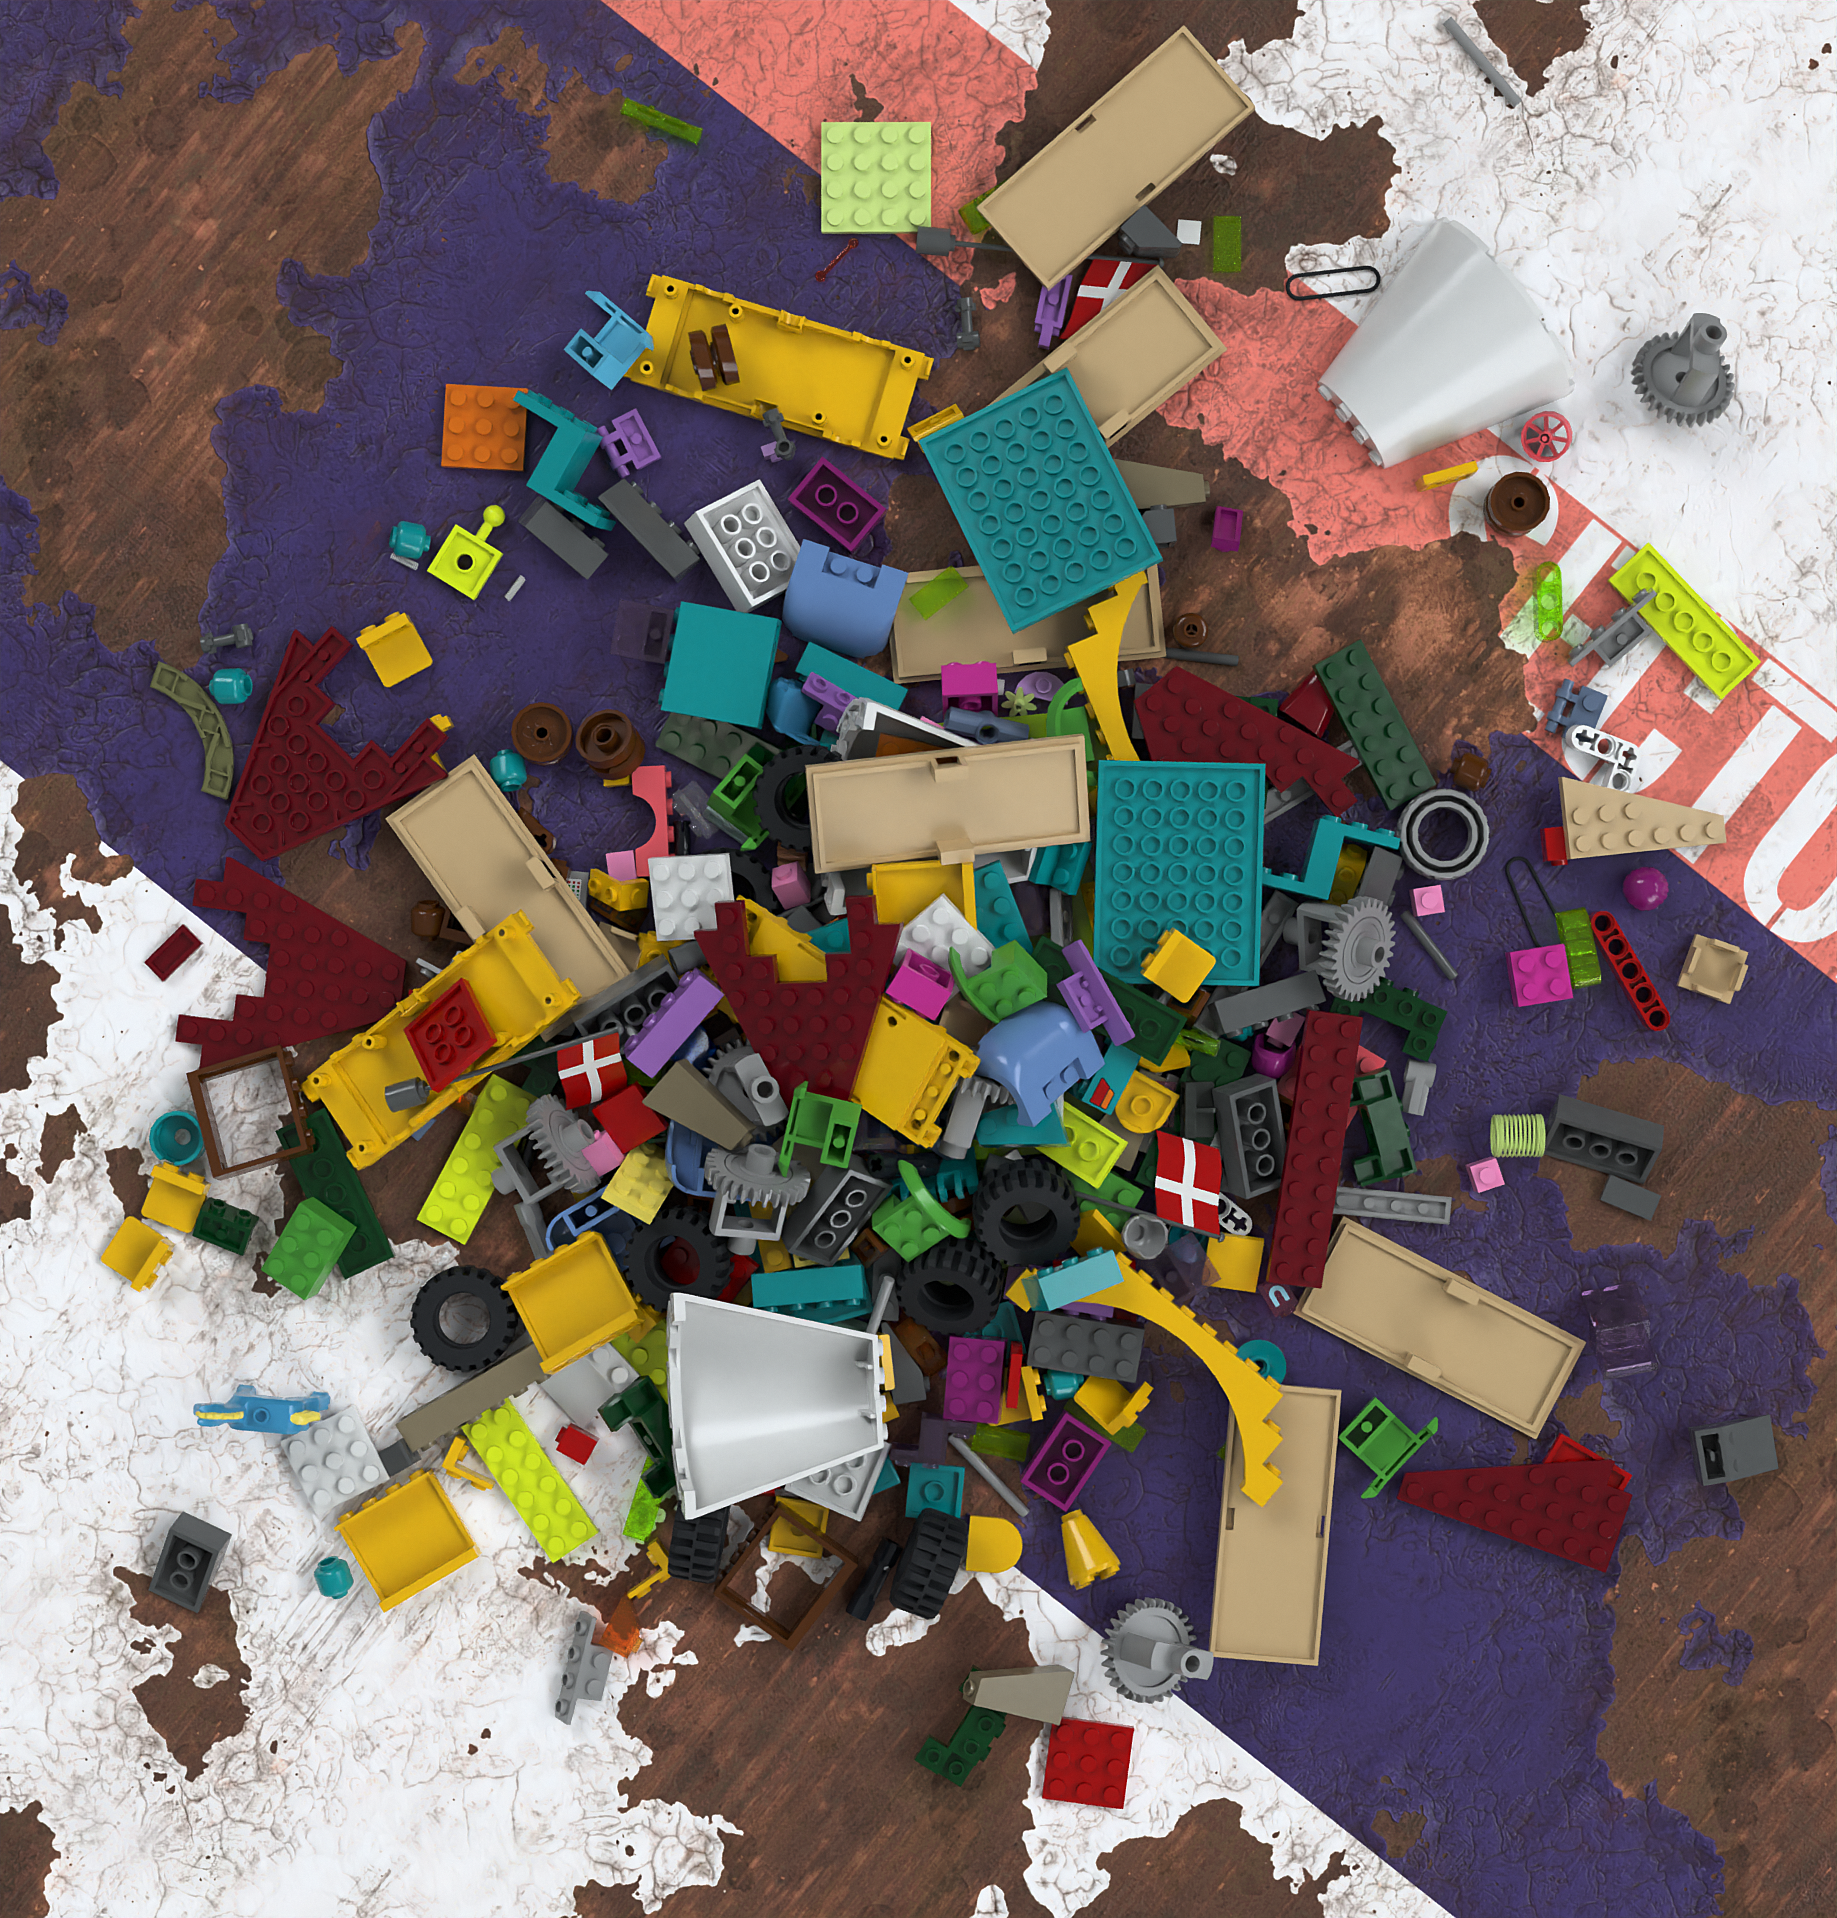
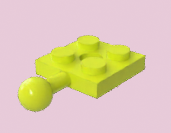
M490 505L484 510V523L475 536L460 526L455 525L427 570L474 601L503 556V553L485 543L493 527L500 526L505 520L504 510L497 505ZM463 555L472 557L473 564L468 570H462L458 567V559Z

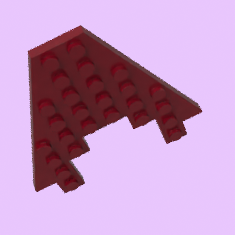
M331 626L315 645L299 630L295 629L293 631L224 823L263 862L282 855L449 776L431 758L449 739V736L430 718L425 719L392 757L375 741L371 740L353 758L319 725L335 707L336 703L318 685L354 646L334 626Z
M1178 666L1173 667L1133 701L1150 761L1266 764L1265 776L1279 793L1284 792L1302 777L1335 817H1339L1358 801L1341 780L1360 763L1358 759Z
M226 857L223 882L196 879L192 906L245 912L247 914L243 940L270 943L264 997L236 994L233 1021L178 1014L175 1042L202 1045L199 1069L277 1045H282L286 1048L380 1021L397 1007V1002L403 1000L408 962L406 959L232 857Z
M854 895L845 898L851 951L828 952L825 954L827 980L779 981L777 954L751 955L745 900L715 902L717 928L693 931L695 939L755 1054L759 1053L770 1076L777 1081L779 1093L789 1111L788 1117L790 1115L794 1089L804 1081H808L806 1092L851 1102L904 927L903 922H878L876 895Z

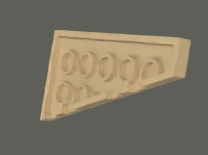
M1558 777L1567 859L1726 843L1724 815L1574 779Z

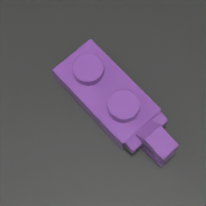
M1066 275L1049 291L1042 285L1034 323V332L1041 333L1038 348L1049 350L1051 336H1059L1073 275Z

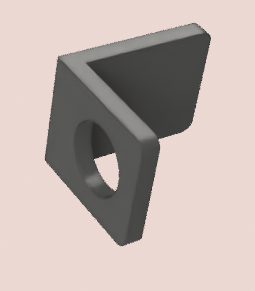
M403 1438L378 1453L389 1476H394L422 1460L417 1450L412 1453Z

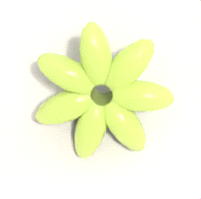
M1022 687L1017 689L1016 695L1006 691L1005 695L1009 701L1001 704L1003 708H1011L1010 717L1015 716L1018 712L1021 716L1028 715L1027 710L1037 709L1036 705L1030 703L1034 698V694L1030 693L1024 696Z

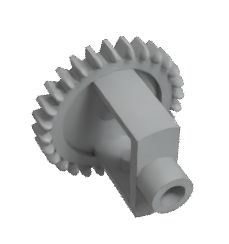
M1694 313L1680 336L1677 331L1673 332L1670 338L1667 332L1663 333L1661 337L1656 335L1652 340H1648L1638 351L1636 358L1632 362L1634 367L1630 374L1634 378L1631 383L1637 385L1634 391L1635 394H1644L1640 402H1650L1647 410L1649 412L1654 409L1658 410L1657 418L1665 414L1669 424L1675 418L1679 427L1682 426L1684 421H1686L1689 428H1692L1695 422L1699 427H1702L1706 421L1710 424L1715 418L1718 419L1729 406L1734 395L1732 391L1735 388V384L1731 382L1734 379V374H1727L1731 367L1730 364L1721 365L1725 360V356H1720V348L1727 338V331L1720 324V318L1707 313Z
M1357 896L1355 899H1349L1348 904H1342L1341 907L1317 900L1305 901L1297 908V917H1291L1287 920L1283 929V939L1288 944L1298 946L1299 969L1308 972L1316 970L1318 975L1326 978L1323 980V984L1327 986V990L1335 997L1352 1002L1353 1000L1359 1001L1360 998L1365 999L1367 993L1372 994L1373 985H1380L1379 976L1385 977L1383 969L1384 967H1390L1387 958L1393 956V953L1389 950L1395 945L1391 938L1396 934V931L1390 930L1395 922L1390 920L1392 912L1387 911L1388 906L1383 905V901L1367 896ZM1321 921L1329 922V928L1334 929L1333 931L1325 930V933L1330 936L1328 941H1322ZM1322 944L1327 946L1328 950L1322 951Z
M747 1038L744 1046L740 1039H736L735 1049L729 1043L724 1044L726 1053L717 1049L715 1053L718 1060L708 1058L707 1061L712 1068H702L701 1071L708 1075L707 1079L757 1126L751 1133L754 1138L750 1143H755L757 1134L761 1141H766V1132L772 1137H776L775 1127L785 1131L786 1127L783 1120L788 1122L789 1111L779 1093L777 1081L770 1076L759 1053L755 1054ZM743 1087L749 1098L743 1094Z
M971 1046V1050L974 1051L973 1054L975 1056H977V1052L980 1046ZM975 1073L971 1078L960 1076L953 1088L954 1090L957 1086L938 1149L940 1153L956 1159H964L967 1149H970L987 1095L991 1096L992 1103H995L999 1097L1001 1104H1004L1006 1101L1009 1105L1016 1104L1011 1093L1000 1082L986 1076L975 1075Z
M551 1094L538 1098L531 1103L528 1108L529 1110L526 1112L528 1116L526 1122L529 1124L493 1146L494 1151L503 1164L491 1173L493 1184L500 1193L507 1195L517 1189L525 1204L529 1206L562 1187L570 1189L573 1193L581 1194L588 1192L601 1183L600 1179L603 1178V1175L601 1177L597 1175V1172L581 1151L595 1142L594 1133L586 1121L578 1118L577 1111L572 1112V1109L565 1111L564 1099L561 1098L559 1100L557 1095L551 1096ZM533 1131L534 1133L529 1136V1139H536L538 1141L533 1146V1149L539 1148L542 1150L538 1159L546 1158L548 1160L544 1168L553 1167V1171L547 1173L552 1184L542 1190L538 1188L513 1144Z
M749 1143L743 1149L738 1147L734 1150H729L719 1145L718 1149L713 1148L711 1152H708L704 1165V1176L708 1180V1184L713 1185V1189L716 1190L709 1229L715 1236L729 1237L727 1248L731 1252L739 1255H750L754 1253L757 1239L780 1240L788 1203L794 1205L796 1202H800L806 1196L811 1177H809L810 1172L806 1171L807 1167L801 1166V1161H793L794 1156L791 1157L787 1177H783L778 1166L781 1151L776 1152L773 1147ZM737 1195L741 1196V1204L745 1202V1199L750 1198L752 1206H755L757 1200L762 1202L763 1208L767 1206L768 1201L772 1202L773 1206L770 1220L724 1216L727 1203L735 1204Z
M1145 1597V1600L1135 1599V1605L1126 1604L1127 1612L1117 1611L1120 1620L1111 1618L1110 1621L1114 1629H1105L1110 1639H1102L1101 1643L1108 1646V1649L1100 1651V1654L1108 1656V1659L1103 1661L1101 1666L1109 1668L1104 1675L1105 1677L1112 1678L1109 1685L1117 1688L1116 1692L1124 1695V1698L1138 1703L1153 1704L1154 1701L1163 1702V1696L1168 1698L1173 1696L1171 1689L1181 1690L1178 1680L1185 1683L1188 1682L1186 1677L1208 1680L1213 1667V1652L1190 1645L1191 1641L1197 1639L1196 1635L1188 1633L1194 1627L1192 1624L1185 1623L1189 1620V1617L1181 1614L1182 1609L1175 1607L1173 1603L1159 1598Z

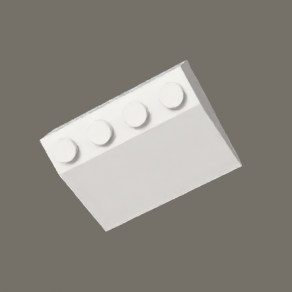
M760 479L696 511L684 523L736 611L749 613L787 591L801 547Z
M528 1330L507 1349L510 1353L533 1341ZM608 1342L555 1373L540 1385L583 1428L599 1414L597 1409L615 1393H621L640 1374L613 1344Z

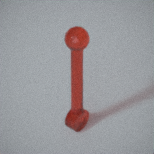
M856 238L849 239L848 245L823 271L816 272V280L824 282L826 274L852 248L854 249L859 245Z

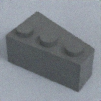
M538 496L517 522L528 529L537 539L588 580L608 556L603 550L606 545L594 535L591 538L587 537L582 532L585 527L572 517L570 521L562 515L564 509L552 501L548 503Z

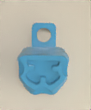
M782 677L773 679L770 682L766 713L774 729L777 732L785 733L802 744L819 746L820 742L808 736V734H810L812 723H814L821 703L801 692L805 684L804 682Z

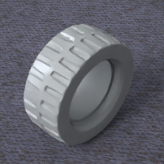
M1434 789L1424 792L1414 798L1403 809L1398 819L1395 836L1401 838L1398 848L1400 856L1409 868L1426 878L1451 880L1461 877L1473 870L1481 862L1482 857L1487 851L1490 833L1487 817L1483 814L1482 808L1475 803V800L1462 792L1452 789ZM1436 808H1447L1457 812L1464 819L1468 828V841L1465 849L1458 857L1450 861H1439L1431 858L1422 850L1418 841V828L1421 820L1429 811Z

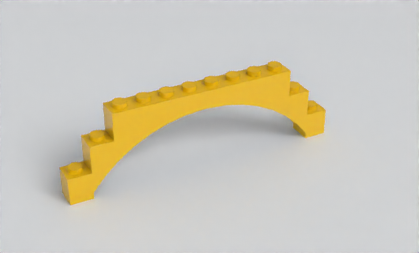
M1144 570L1107 588L1108 592L1113 591L1115 596L1084 608L1086 614L1083 615L1084 622L1088 630L1093 629L1095 634L1065 646L1067 652L1063 654L1068 668H1074L1077 678L1081 677L1083 691L1078 693H1084L1088 702L1084 705L1086 713L1090 720L1095 719L1098 727L1095 730L1100 745L1105 744L1109 753L1105 756L1106 760L1140 761L1129 739L1121 713L1118 696L1117 666L1120 641L1128 613L1139 589L1143 584L1148 583Z
M1119 1251L1117 1255L1115 1254L1124 1282L1074 1302L1098 1303L1141 1315L1180 1338L1205 1362L1226 1393L1235 1413L1240 1431L1244 1457V1480L1240 1483L1239 1487L1241 1491L1259 1506L1263 1507L1283 1483L1282 1478L1279 1476L1282 1472L1270 1461L1267 1464L1264 1463L1283 1440L1282 1435L1279 1433L1281 1427L1270 1418L1267 1421L1263 1420L1283 1397L1282 1392L1279 1390L1282 1385L1270 1375L1267 1378L1263 1377L1258 1372L1260 1367L1248 1357L1245 1361L1237 1355L1239 1350L1228 1340L1222 1343L1215 1337L1218 1333L1206 1322L1203 1325L1199 1324L1193 1319L1196 1314L1184 1304L1181 1308L1172 1301L1175 1297L1164 1287L1158 1290L1151 1284L1154 1279L1142 1269L1139 1272L1129 1266L1132 1261ZM1025 1267L1005 1291V1295L1026 1312L1031 1306L1021 1279L1037 1274L1036 1272L1039 1270L1036 1267L1032 1270Z

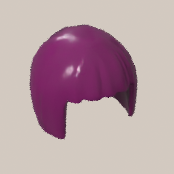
M1654 867L1635 869L1626 876L1623 882V894L1627 903L1639 911L1656 909L1664 902L1669 892L1665 875Z
M1264 1032L1258 1034L1251 1047V1062L1254 1070L1273 1079L1284 1076L1292 1068L1296 1058L1295 1041H1293L1292 1047L1288 1051H1283L1276 1047H1264Z

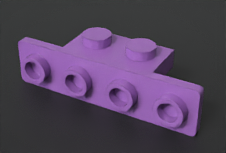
M811 672L801 692L823 704L814 723L839 737L840 733L836 732L839 721L848 704L853 699L858 698L816 673Z
M1079 939L1063 948L1062 952L1074 975L1056 985L1083 1033L1103 1023L1115 1046H1119L1134 1038L1135 1034L1129 1022L1126 1020L1082 940Z

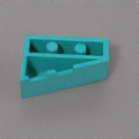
M1056 1100L1050 1104L1052 1112L1035 1127L1019 1125L1017 1122L1018 1106L1017 1104H1011L980 1115L975 1130L979 1144L984 1148L1071 1147Z
M1102 1246L1087 1251V1256L1078 1259L1075 1256L1061 1262L1062 1265L1054 1268L1052 1266L1037 1271L1035 1275L1021 1279L1032 1311H1051L1124 1282L1114 1251L1103 1250Z

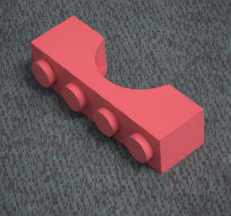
M665 765L639 766L632 773L633 795L646 800L652 807L656 817V827L652 837L646 844L635 849L637 877H650L649 858L675 856V853L670 854V843L675 842L674 826H669V815H673V799H668L667 788H672L671 771H666Z

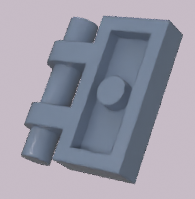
M1564 679L1561 688H1558L1555 696L1557 699L1552 711H1549L1546 719L1548 722L1544 730L1555 734L1559 724L1565 727L1561 735L1562 738H1565L1566 732L1573 725H1585L1595 729L1608 695L1586 686L1580 687L1578 695L1573 694L1571 691L1575 682ZM1567 701L1574 704L1569 718L1562 715ZM1577 733L1575 737L1582 742L1590 743L1591 740L1590 738L1583 737L1581 733Z

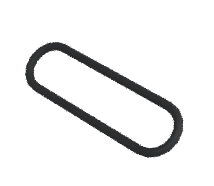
M1372 266L1298 273L1288 279L1286 291L1290 298L1299 301L1369 293L1378 288L1381 277L1376 268ZM1359 270H1371L1376 275V283L1369 289L1301 297L1293 295L1290 291V283L1299 277Z

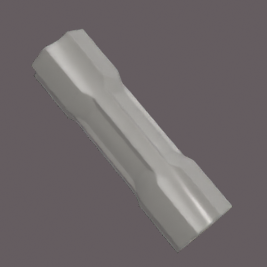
M523 1201L514 1205L535 1259H547L554 1255L553 1250L550 1251L546 1243L547 1227L543 1220V1213L539 1203L536 1202L528 1206Z

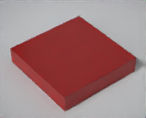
M638 1081L617 1092L592 1109L595 1117L623 1155L666 1130L669 1126L661 1113L649 1108L642 1102L647 1094Z
M1011 1341L1005 1392L1006 1408L1017 1409L1023 1357L1022 1342Z

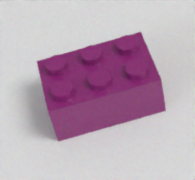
M821 457L788 498L790 505L851 555L887 513L885 507L824 457Z
M952 1333L949 1340L943 1419L992 1424L1000 1422L1007 1337L976 1334L955 1335V1333Z
M1064 1409L1020 1475V1482L1067 1512L1112 1442L1110 1438Z

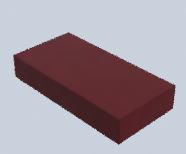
M182 924L144 963L165 982L204 943L185 924Z

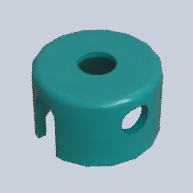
M177 1110L165 1113L156 1119L151 1127L149 1136L151 1150L160 1160L166 1159L179 1166L194 1162L206 1150L197 1114L192 1111ZM179 1129H186L190 1133V1141L185 1145H181L175 1140V1134Z

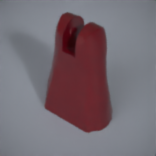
M1314 670L1277 708V712L1294 725L1300 723L1299 728L1319 740L1335 711Z

